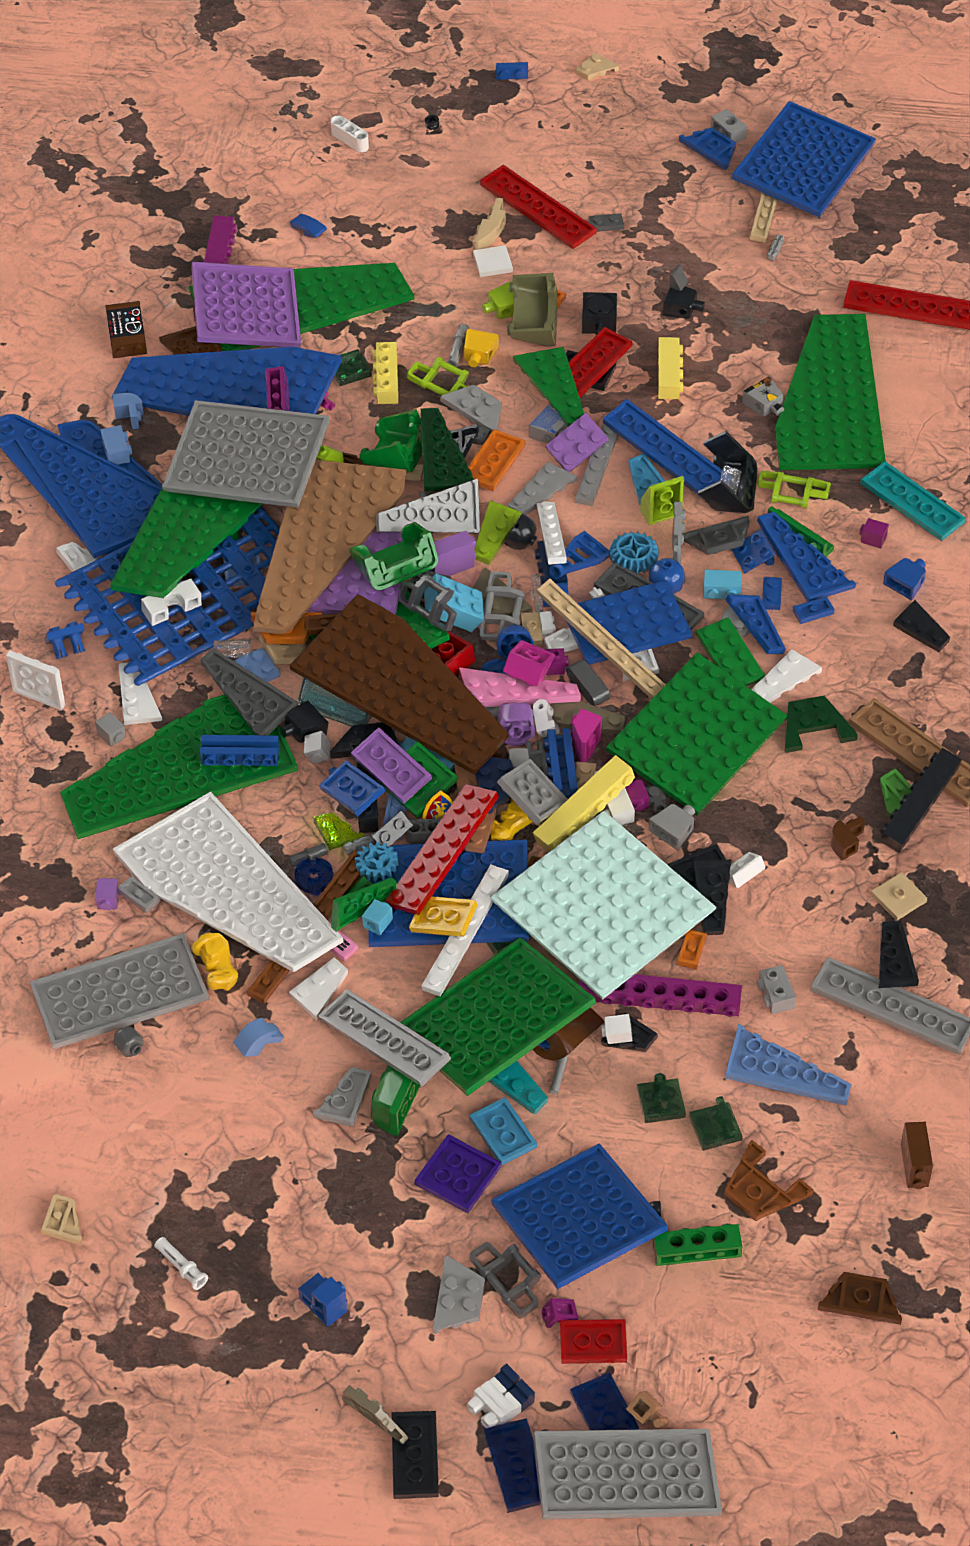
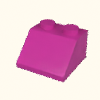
M521 640L510 651L503 672L508 673L512 678L524 680L528 685L538 686L543 681L554 660L555 654Z
M581 708L579 713L575 714L571 720V725H573L571 737L572 746L579 762L587 763L601 741L602 716Z

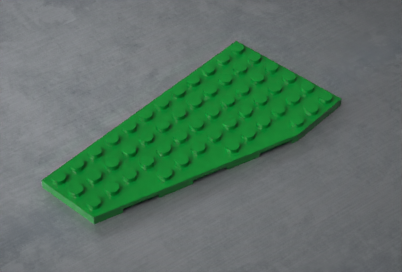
M395 262L293 269L300 334L414 300V293ZM193 285L188 286L189 293L194 301ZM219 343L223 351L249 350L260 347V345Z
M866 314L814 315L782 406L784 411L780 413L775 427L779 470L877 468L886 461Z
M162 488L110 583L111 590L164 598L191 569L197 568L213 553V549L227 536H232L248 521V517L263 503L167 492Z
M224 694L204 701L202 706L183 718H177L156 731L155 735L132 750L127 749L105 763L106 766L82 781H76L60 791L77 839H81L187 806L209 792H212L216 797L298 771V765L286 739L280 733V726L276 727L268 735L278 736L279 738L278 766L201 765V735H255Z

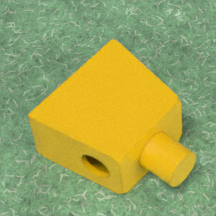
M467 329L464 359L468 361L469 366L474 368L479 363L489 364L499 348V334Z

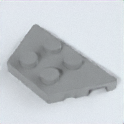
M476 385L441 396L440 402L473 423L490 429V433L494 429L497 430L502 402Z
M445 1256L433 1334H438L440 1330L452 1327L454 1329L461 1327L465 1323L477 1322L480 1318L485 1278L449 1256Z

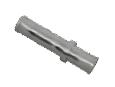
M464 323L459 324L457 333L453 337L454 343L447 362L455 367H458L463 346L465 345L466 332L469 329V326Z

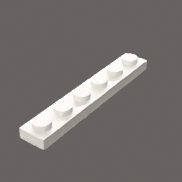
M545 501L537 503V513L548 564L567 563L555 502Z

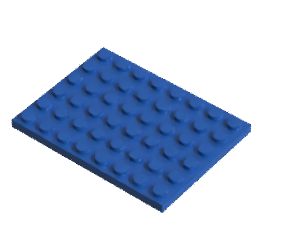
M788 101L732 173L731 179L820 218L873 147L876 138Z
M527 840L488 841L484 854L465 851L464 848L432 897L471 900L490 865L509 871V876L502 886L503 888L528 869ZM424 844L389 846H392L394 852H397V871H391V877L397 881V884ZM370 878V882L372 884L383 881L381 878H378L377 881L374 882V878ZM493 902L471 943L514 942L520 937L524 941H529V933ZM392 908V921L381 935L369 931L368 943L369 947L446 944L450 935L411 932L409 926L415 914Z

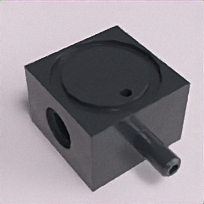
M583 292L582 333L597 335L604 327L616 332L617 293Z

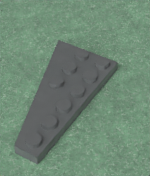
M214 648L201 658L202 666L255 735L268 736L285 720L287 712L298 706L296 700Z

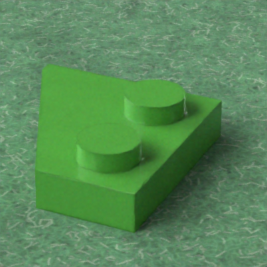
M896 768L880 778V785L889 818L895 809L899 810L902 806L900 802L904 795L909 796L911 793V785Z

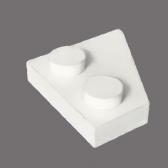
M74 542L56 548V553L71 572L99 559L93 558L88 549L81 548L80 545Z

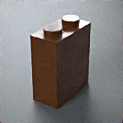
M926 1121L905 1122L901 1150L907 1187L915 1189L929 1187L933 1162Z

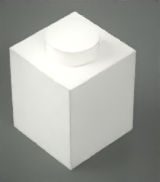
M629 1014L605 1017V1024L601 1025L602 1035L607 1037L608 1044L632 1041Z

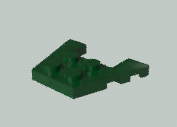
M825 695L788 702L785 753L802 750L803 745L799 734L835 728L840 743L857 740L858 735Z

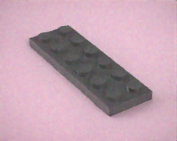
M615 562L594 582V587L596 589L600 588L603 594L610 595L653 583L626 567L622 568L621 564L617 565ZM674 595L692 630L704 618V612Z

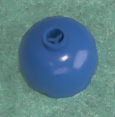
M664 558L656 561L651 567L649 581L657 583L666 580L672 593L675 594L682 589L685 583V572L678 561Z
M513 624L506 626L497 636L498 654L507 661L510 651L521 640L534 645L532 635L521 625Z

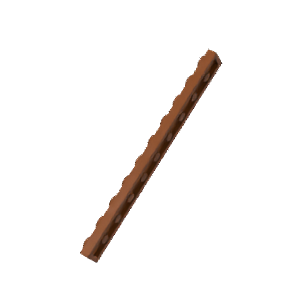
M357 851L352 852L313 904L327 920L332 915L333 900L347 895L361 877L360 871L356 869L355 857H358ZM270 960L248 989L247 995L265 1004L290 970Z

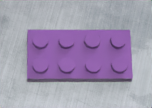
M380 728L376 729L351 752L352 757L403 804L432 779L431 774Z

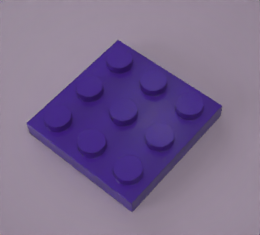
M448 1134L416 1177L414 1185L468 1214L502 1167V1162Z

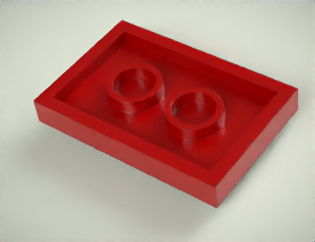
M625 1319L560 1320L561 1364L627 1363Z

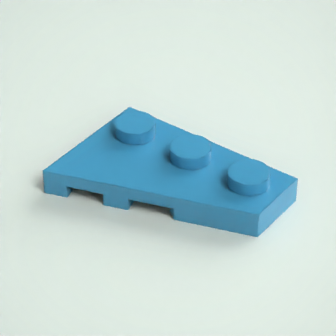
M645 454L628 460L639 505H641V498L649 486L665 481Z

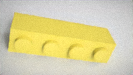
M659 337L658 399H679L680 392H683V382H680V380H683V369H680V367H683V357H680V355H683V345H680L679 338Z

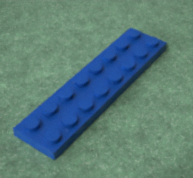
M624 400L603 418V424L673 477L683 476L684 485L697 495H699V490L721 480L726 485L731 482L732 477L630 400Z

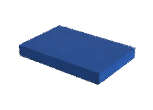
M347 760L319 785L323 792L357 817L385 792L383 786Z

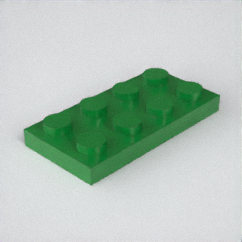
M729 617L696 630L695 635L713 664L745 686H750L765 677V674Z

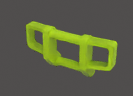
M438 356L432 368L420 362H415L407 373V379L424 389L428 388L442 396L468 387L464 383L469 371L461 370L443 361V358ZM440 367L459 376L458 381L450 391L431 383ZM416 369L427 373L423 380L413 375Z
M761 471L757 486L773 490L772 503L794 504L807 509L810 496L828 499L831 483L811 477L807 479L784 475L783 472ZM763 479H775L776 482L765 481ZM782 482L806 485L803 499L779 495ZM812 487H819L825 489V491L812 489Z

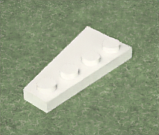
M118 663L124 725L162 721V716L147 683L140 686L134 684V680L140 675V672L126 674L124 673V667L128 663Z

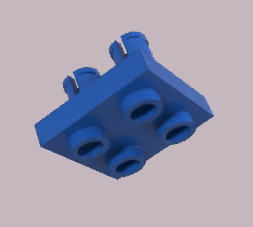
M75 621L66 624L67 626L63 629H60L59 626L48 629L49 631L44 639L46 644H52L56 659H61V655L62 658L68 656L62 641L67 638L71 641L74 654H78L79 650L80 653L85 651L80 636L85 630L83 623L78 624Z

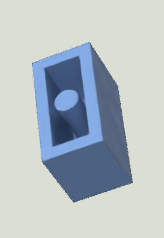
M121 425L100 429L107 460L116 465L130 462L129 455L132 454L131 445L126 443L128 442L127 432H123Z

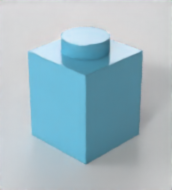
M374 899L362 915L363 928L381 935L393 919L392 907L386 902Z

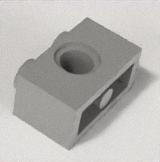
M728 109L711 117V128H714L736 143L746 139V124L740 121Z

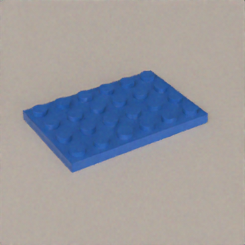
M666 580L577 603L632 654L692 638V631ZM567 622L584 660L589 665L608 660Z

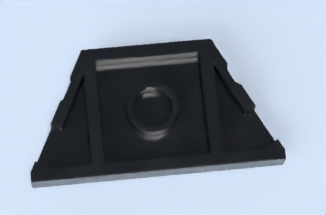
M382 722L353 725L331 749L330 756L332 759L352 757L351 752L378 728L399 746L400 744L392 728Z

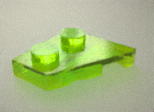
M332 812L314 817V824L329 850L343 847L345 843L350 841L353 843V840L364 836L361 832L356 833L353 831L350 824L342 821Z

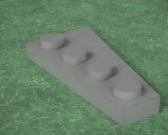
M547 462L513 498L508 507L527 515L537 508V503H541L544 500L548 501L552 498L553 494L563 491L568 484L575 483L577 476Z

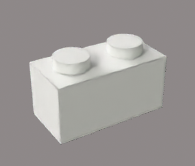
M551 611L540 612L542 635L547 637L556 631L555 624H553L554 616H552Z

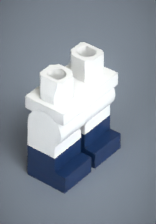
M506 1363L500 1368L498 1374L474 1390V1397L467 1403V1409L473 1415L478 1414L481 1410L486 1413L481 1418V1423L487 1430L492 1429L496 1425L502 1428L506 1422L534 1403L535 1392Z

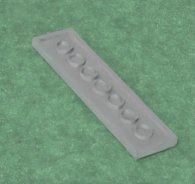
M830 957L826 959L811 985L810 991L957 1055L961 1054L970 1037L969 1017L900 987L878 988L879 978Z
M348 989L318 1015L323 1023L421 1087L451 1059L449 1053Z

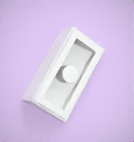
M748 852L731 864L729 882L734 887L739 888L764 870L765 864L762 856Z

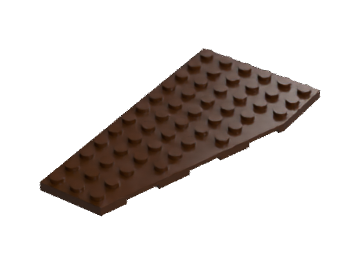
M359 594L345 606L290 664L291 671L412 740L418 741L426 748L474 775L508 738V732L403 618Z

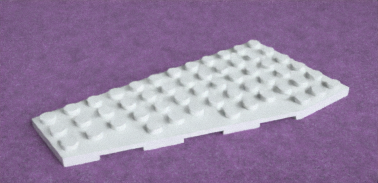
M212 792L207 793L113 848L116 857L135 879L141 882L144 887L160 896L161 899L292 972L297 971L343 942V937L338 931L336 932L331 928L328 920Z

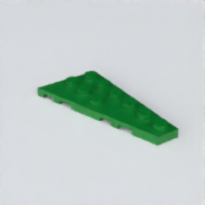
M564 347L513 356L514 363L520 366L521 371L530 378V382L549 401V405L555 408L558 416L568 427L584 415Z

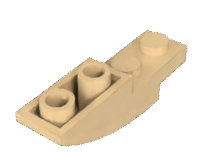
M496 198L495 204L491 205V215H488L487 219H482L481 225L477 226V236L473 238L475 250L491 246L503 231L506 224V210H503V198Z

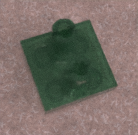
M657 1073L654 1076V1082L637 1084L645 1123L686 1118L678 1078L666 1080V1076L663 1073Z

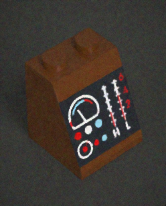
M140 301L105 305L113 359L147 354Z

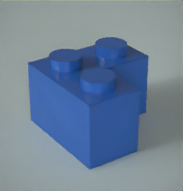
M317 1273L298 1288L299 1299L327 1327L347 1312L346 1288L340 1281L336 1282L332 1277L329 1279L323 1278Z

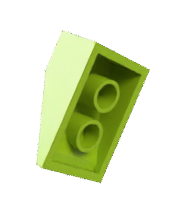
M683 476L648 487L641 498L640 511L648 525L674 518V502H682L683 504Z

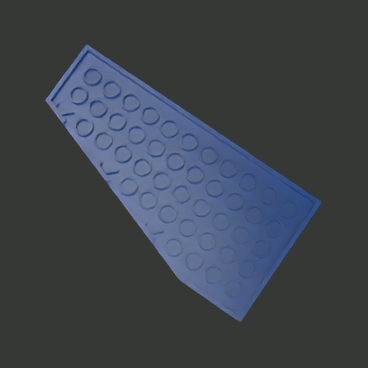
M293 346L131 358L113 394L132 393L142 400L143 407L186 416L190 415L195 400L268 409L266 369L283 366L288 378L289 410L292 412L316 414L342 362V357L340 355Z

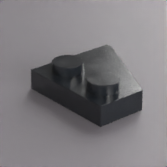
M629 1015L632 1041L608 1044L607 1037H604L601 1043L606 1047L646 1052L658 1038V1034Z

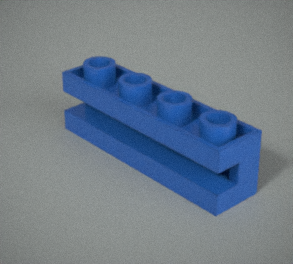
M570 728L562 729V735H555V729L547 730V738L543 740L544 749H548V753H545L546 763L550 764V768H547L548 778L552 779V783L569 799L578 791Z
M201 735V765L278 766V736Z

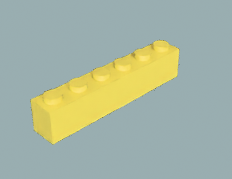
M615 755L533 832L536 842L550 852L590 822L598 812H601L612 799L619 795V792L632 783L635 778L632 768Z

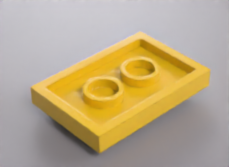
M431 897L420 915H414L409 928L411 932L464 937L478 904L475 900Z

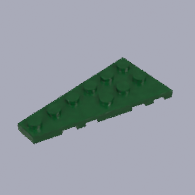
M420 408L424 492L443 491L474 480L472 472L468 468L457 443L453 440L452 433L448 430L439 408Z

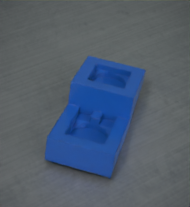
M300 214L290 221L292 228L303 230L304 235L317 238L327 230L326 226L305 214Z

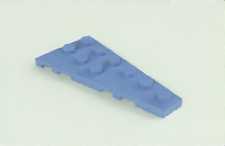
M738 1024L725 1079L847 1106L851 1089L850 1083L830 1072L825 1073L817 1068V1065L806 1063L801 1060L800 1056L774 1042L769 1043L761 1038V1035L755 1032L752 1034L745 1030L744 1026Z

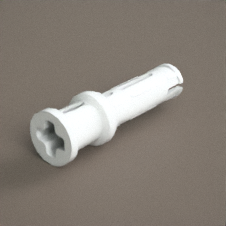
M161 1237L156 1241L155 1248L179 1270L180 1276L183 1279L186 1278L192 1284L191 1286L194 1290H198L206 1284L208 1275L202 1273L197 1268L196 1263L188 1261L165 1237Z

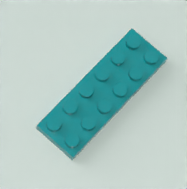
M886 461L861 479L862 486L940 541H943L966 522V517Z

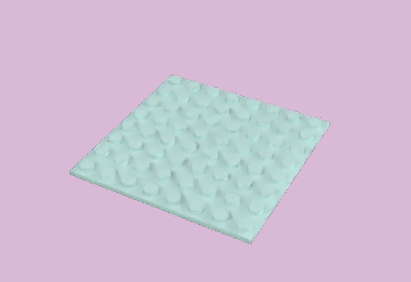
M605 811L601 812L491 896V900L601 999L607 997L716 910L715 905Z

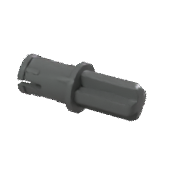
M321 843L310 849L305 848V851L290 856L289 862L293 867L308 861L311 863L316 858L328 855L327 847L324 843Z

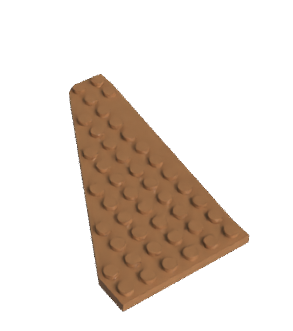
M315 460L299 508L286 507L257 607L254 631L283 634L293 629L352 557L349 548L360 544L363 545L376 530V514L394 508L402 499L406 470Z

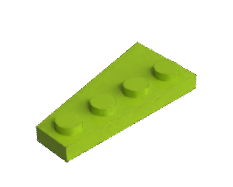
M489 501L474 549L476 553L475 560L488 565L491 563L516 525L522 512L494 501Z

